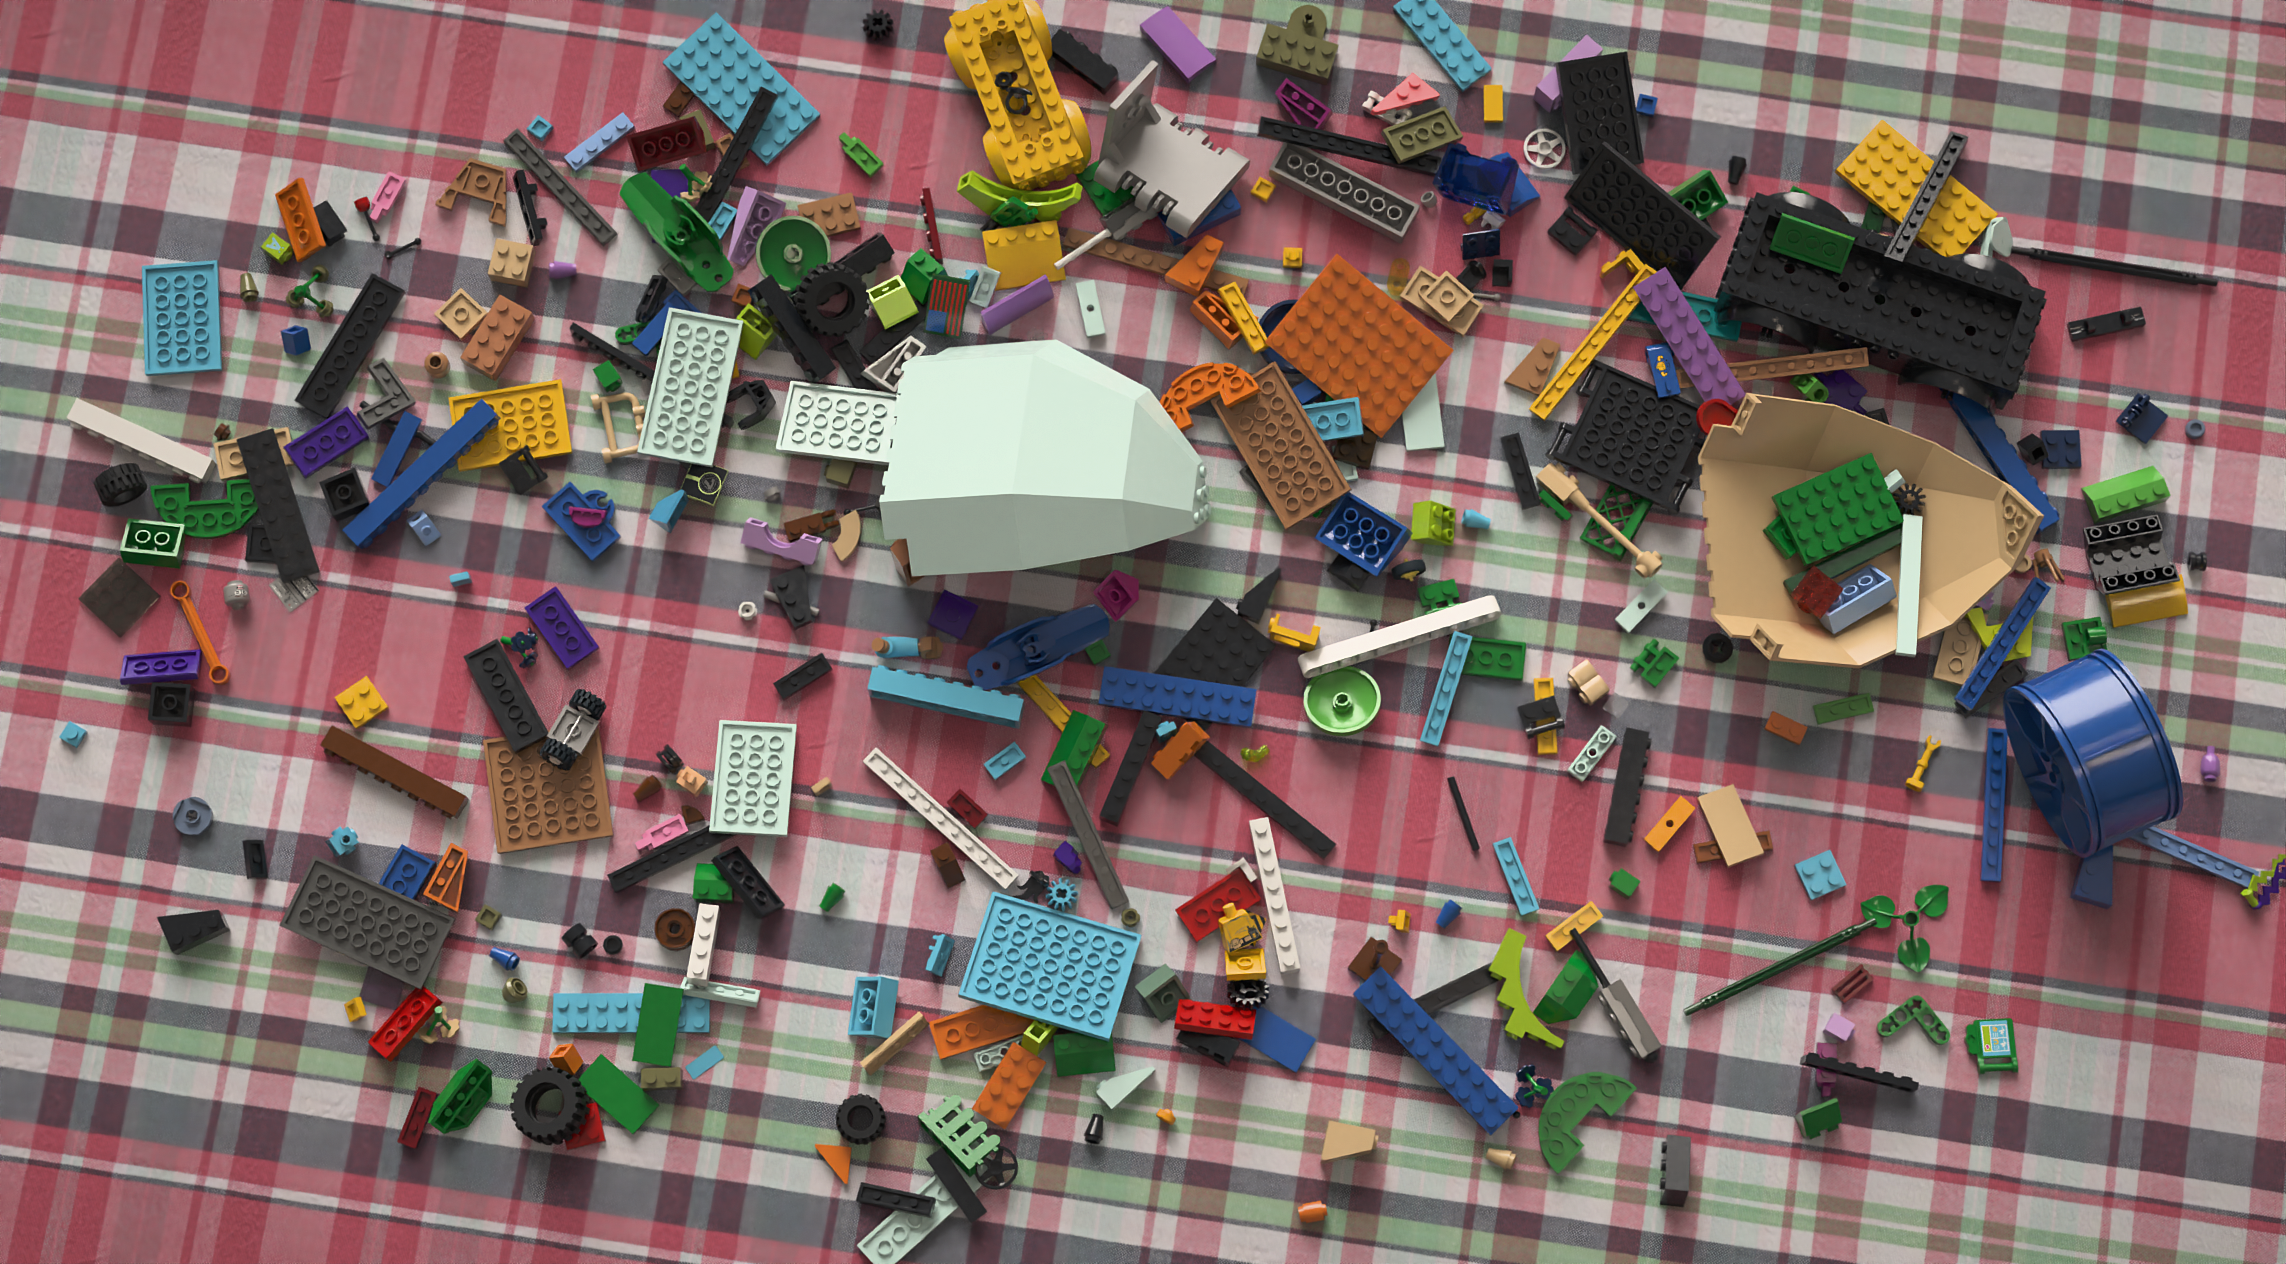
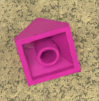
M1114 570L1093 591L1115 622L1139 600V579L1119 570Z

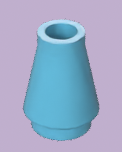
M1465 509L1461 524H1464L1465 527L1488 529L1491 522L1490 518L1483 516L1473 509Z

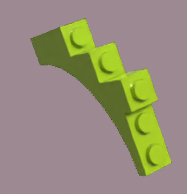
M972 170L960 177L956 192L989 216L993 210L1014 196L1028 205L1027 210L1036 208L1038 214L1035 218L1041 222L1058 221L1062 215L1061 211H1064L1073 204H1077L1081 199L1083 186L1075 183L1068 187L1051 191H1025L997 184Z
M1508 928L1488 970L1492 972L1490 976L1500 981L1502 978L1506 979L1496 999L1499 1002L1498 1006L1509 1010L1510 1007L1513 1008L1504 1028V1031L1507 1032L1506 1036L1517 1040L1518 1037L1523 1038L1525 1032H1527L1528 1038L1537 1042L1541 1039L1546 1042L1545 1046L1556 1050L1557 1047L1562 1048L1564 1041L1548 1031L1537 1020L1523 994L1519 966L1522 948L1527 936Z

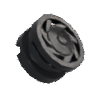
M668 744L664 746V750L656 753L659 760L672 774L677 772L676 769L685 765L681 763L680 757Z

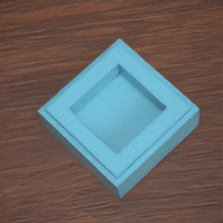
M538 115L528 126L527 131L542 142L553 129V125Z
M467 571L449 576L453 587L472 583L471 576Z

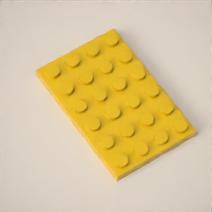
M561 379L448 397L452 426L481 399L501 418L494 429H489L480 442H475L466 455L457 459L459 472L498 466L499 462L526 445L530 448L529 452L534 459L573 453ZM523 455L518 458L520 462L526 461Z

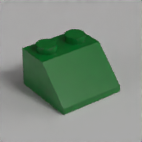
M920 248L907 260L901 280L906 285L909 293L924 305L929 298L933 273L948 276L944 267Z
M697 863L693 885V900L705 903L734 904L735 890L715 865Z
M1837 1098L1801 1111L1794 1116L1803 1138L1809 1136L1810 1140L1821 1136L1820 1132L1826 1129L1828 1133L1839 1129L1838 1125L1843 1122Z

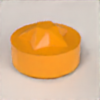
M1159 1109L1156 1117L1169 1125H1173L1176 1120L1169 1109Z

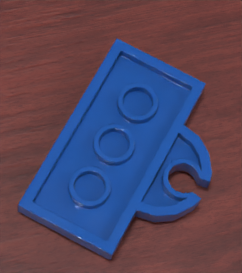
M570 481L542 505V508L585 555L594 562L621 538V535L610 524L615 514V505L613 500L610 499L607 506L599 507L598 501L608 496L606 492L592 490L582 494ZM569 506L606 510L607 515L600 525L594 528H583L573 522L569 514Z

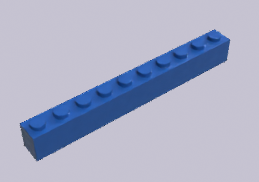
M1954 392L1953 399L1948 401V403L1999 479L2015 488L2044 515L2036 534L2038 535L2055 525L2060 520L2057 509L2050 505L2046 493L2039 489L2036 478L2027 471L2026 463L2019 459L2015 447L2007 441L2005 432L1996 425L1995 417H1991L1990 413L1982 405Z
M483 399L478 401L343 529L345 534L359 548L369 547L378 534L381 535L386 531L389 523L399 519L401 512L405 508H410L419 495L425 494L433 482L439 481L447 469L454 467L457 459L466 455L475 442H480L489 429H494L501 418Z

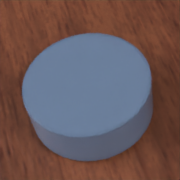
M2198 419L2189 421L2185 426V433L2191 439H2199L2205 432L2204 423Z

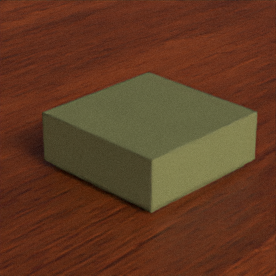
M484 904L475 921L492 931L502 914Z

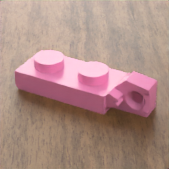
M390 171L387 173L371 202L372 206L370 209L373 210L370 215L371 221L378 224L383 215L387 216L406 183L405 178Z
M678 814L645 831L646 833L642 835L643 839L636 842L635 845L639 852L646 848H649L650 851L655 850L688 833L689 830L682 816Z

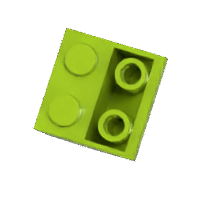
M899 275L867 290L870 295V299H868L870 307L885 329L919 313L906 285Z
M748 303L736 317V320L744 322L739 348L754 360H757L778 334L773 331L772 325L767 318Z
M1431 500L1413 503L1411 529L1413 534L1411 535V540L1427 545L1453 546L1456 509Z

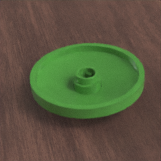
M1352 666L1313 677L1304 693V709L1309 721L1318 730L1333 736H1350L1367 729L1377 718L1381 707L1380 690L1375 680L1365 671Z

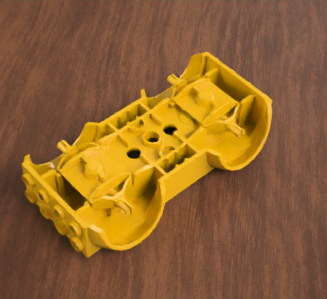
M987 0L986 3L981 5H972L968 10L954 12L949 17L952 27L944 37L945 47L950 61L962 82L968 88L978 91L991 125L983 136L984 149L995 174L1002 184L1014 189L1032 191L1036 187H1046L1050 184L1049 182L1064 180L1067 178V175L1072 173L1079 174L1085 168H1088L1087 165L1091 159V142L1087 125L1076 102L1061 99L1047 64L1052 56L1051 37L1045 17L1037 2L1032 0ZM1015 72L1018 78L1009 87H1021L1032 92V95H1027V106L1031 109L1028 115L1012 114L1006 109L1005 99L1008 92L995 85L998 73ZM1013 94L1009 100V106L1013 110H1020L1024 105V101L1022 98H1015Z

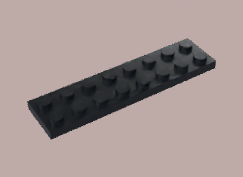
M373 273L370 275L294 401L325 419L330 418L406 293L405 290Z
M271 428L236 439L282 583L319 573L318 564L274 429Z

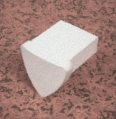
M1244 857L1225 869L1229 874L1240 867L1250 883L1257 879V876Z

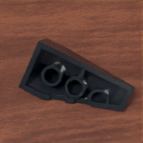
M1341 554L1337 555L1327 569L1328 572L1358 592L1372 574Z

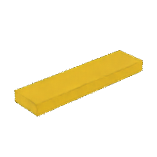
M1236 282L1219 288V295L1253 355L1270 348L1264 342L1267 337Z
M1534 678L1535 701L1554 696L1553 678ZM1551 717L1536 722V727L1554 722L1555 718ZM1556 729L1537 735L1538 755L1557 754Z

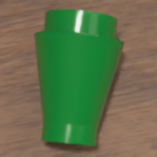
M833 882L831 886L828 885L819 906L826 912H829L844 897L843 894L846 891Z

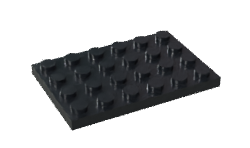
M1627 51L1555 63L1572 175L1581 174L1604 141L1633 165L1644 163Z
M1216 598L1153 674L1243 687L1273 651L1276 644ZM1184 718L1188 722L1194 721L1205 732L1213 723Z

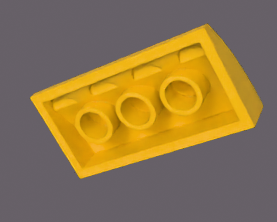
M2182 574L2179 575L2180 581L2105 595L2112 627L2116 628L2188 614Z

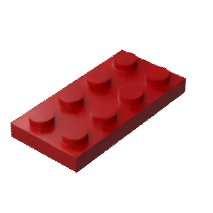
M1239 867L1175 909V911L1197 943L1219 928L1218 920L1226 916L1223 906L1234 903L1236 911L1240 909L1246 911L1261 901V898Z
M423 986L422 990L415 987L368 1043L391 1062L418 1030L424 1026L425 1022L435 1012V1008L443 1002L426 987Z
M1179 999L1174 1029L1252 1040L1256 1009L1251 1011L1250 1008H1246L1243 1010L1241 1007L1236 1008L1230 1005Z

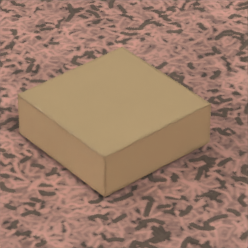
M826 777L812 786L811 789L816 796H819L831 788L832 784L829 778Z

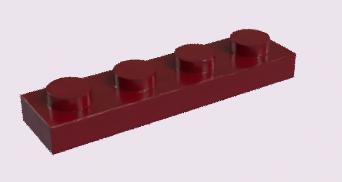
M930 187L923 188V195H920L921 206L926 208V213H923L924 223L929 224V230L926 231L928 242L932 241L933 248H929L930 256L939 264H943Z

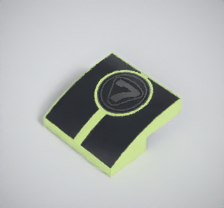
M691 464L681 489L686 492L688 498L714 506L729 471L715 465L707 467Z

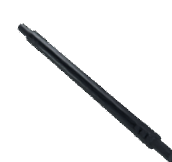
M2012 246L2010 252L2011 254L2029 256L2030 259L2184 284H2202L2215 287L2218 284V279L2200 277L2199 274L2033 247L2027 249Z

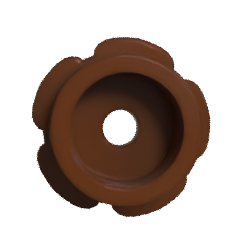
M221 423L214 433L218 441L226 440L231 434L229 430L230 425L226 426Z

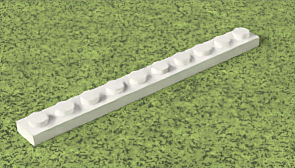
M875 748L863 760L867 767L1003 889L1007 890L1018 878L1019 875L879 749Z

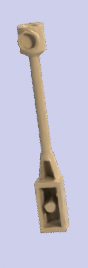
M1549 463L1536 476V482L1563 507L1568 502H1571L1581 510L1586 511L1637 558L1634 569L1642 578H1651L1660 570L1663 565L1661 562L1662 556L1656 551L1653 553L1650 551L1641 552L1590 506V503L1577 486L1579 481L1573 475L1568 478L1564 474L1565 468L1560 463L1556 465Z

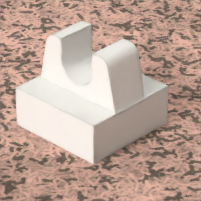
M1490 209L1482 217L1481 227H1485L1487 223H1490L1492 226L1491 230H1495L1501 227L1506 220Z

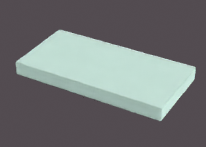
M1436 374L1431 377L1402 413L1406 452L1444 448Z

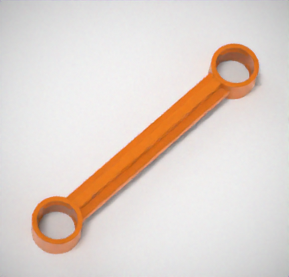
M176 581L171 585L170 593L175 600L180 602L210 667L209 677L216 685H225L230 680V671L224 665H221L190 598L191 588L184 581ZM180 585L186 586L187 593L183 597H176L174 594L175 589ZM218 669L226 671V677L221 681H215L213 678L214 672Z

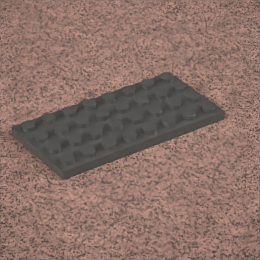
M314 855L279 926L422 990L456 919Z

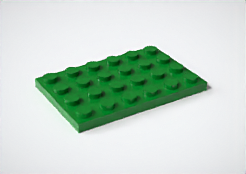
M1872 453L1771 497L1804 566L1897 526L1904 521L1890 490H1887L1888 486Z

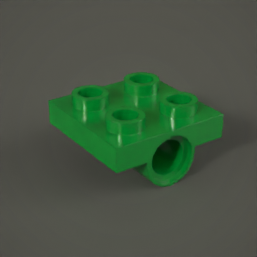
M2100 617L2063 622L2061 624L2069 661L2078 660L2097 649L2107 650V633L2105 627L2102 626Z

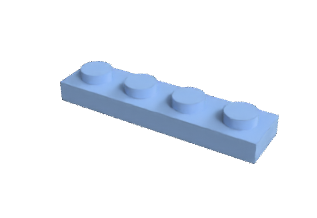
M622 112L564 156V159L577 173L634 130L635 126Z

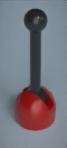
M368 197L357 199L354 201L356 209L359 212H364L373 234L372 239L379 241L380 236L376 233L367 212L370 209Z

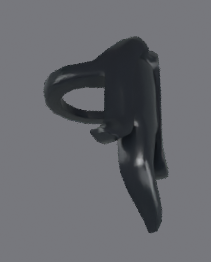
M1021 87L1007 88L1006 109L1012 114L1023 113L1028 105L1027 95H1032V92ZM1013 94L1022 95L1024 105L1020 110H1013L1009 106V100Z
M1031 870L1029 872L1030 878L1022 886H1017L1020 890L1028 888L1026 892L1012 897L1025 900L1034 894V902L1038 904V896L1049 886V876L1044 875L1043 871L1034 872Z

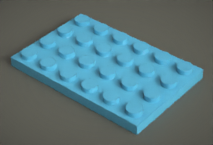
M213 260L142 266L145 375L158 376L222 371L219 262Z

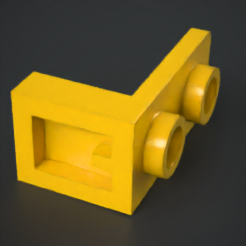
M1631 249L1627 252L1622 251L1616 256L1615 261L1612 263L1609 261L1601 267L1602 270L1599 276L1604 278L1624 262H1626L1627 269L1637 275L1644 264Z

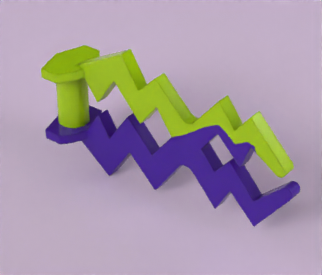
M2278 854V860L2272 858V870H2261L2260 877L2252 875L2248 889H2244L2240 893L2247 899L2250 904L2249 906L2253 910L2260 909L2263 905H2270V893H2279V879H2286V867H2282V872H2279V865H2286V854ZM2267 876L2271 877V886H2262L2263 895L2258 894L2257 901L2253 896V891L2258 892L2257 883L2267 884Z

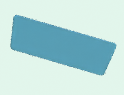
M713 1046L685 1068L691 1077L695 1079L722 1060L724 1056L717 1046Z

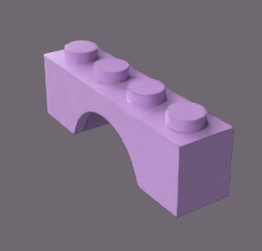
M750 517L745 522L740 543L745 544V547L749 549L758 548L766 554L773 555L775 553L782 555L781 557L786 560L795 559L803 565H813L818 559L822 539L804 533L799 540L792 543H784L777 540L771 534L768 522Z

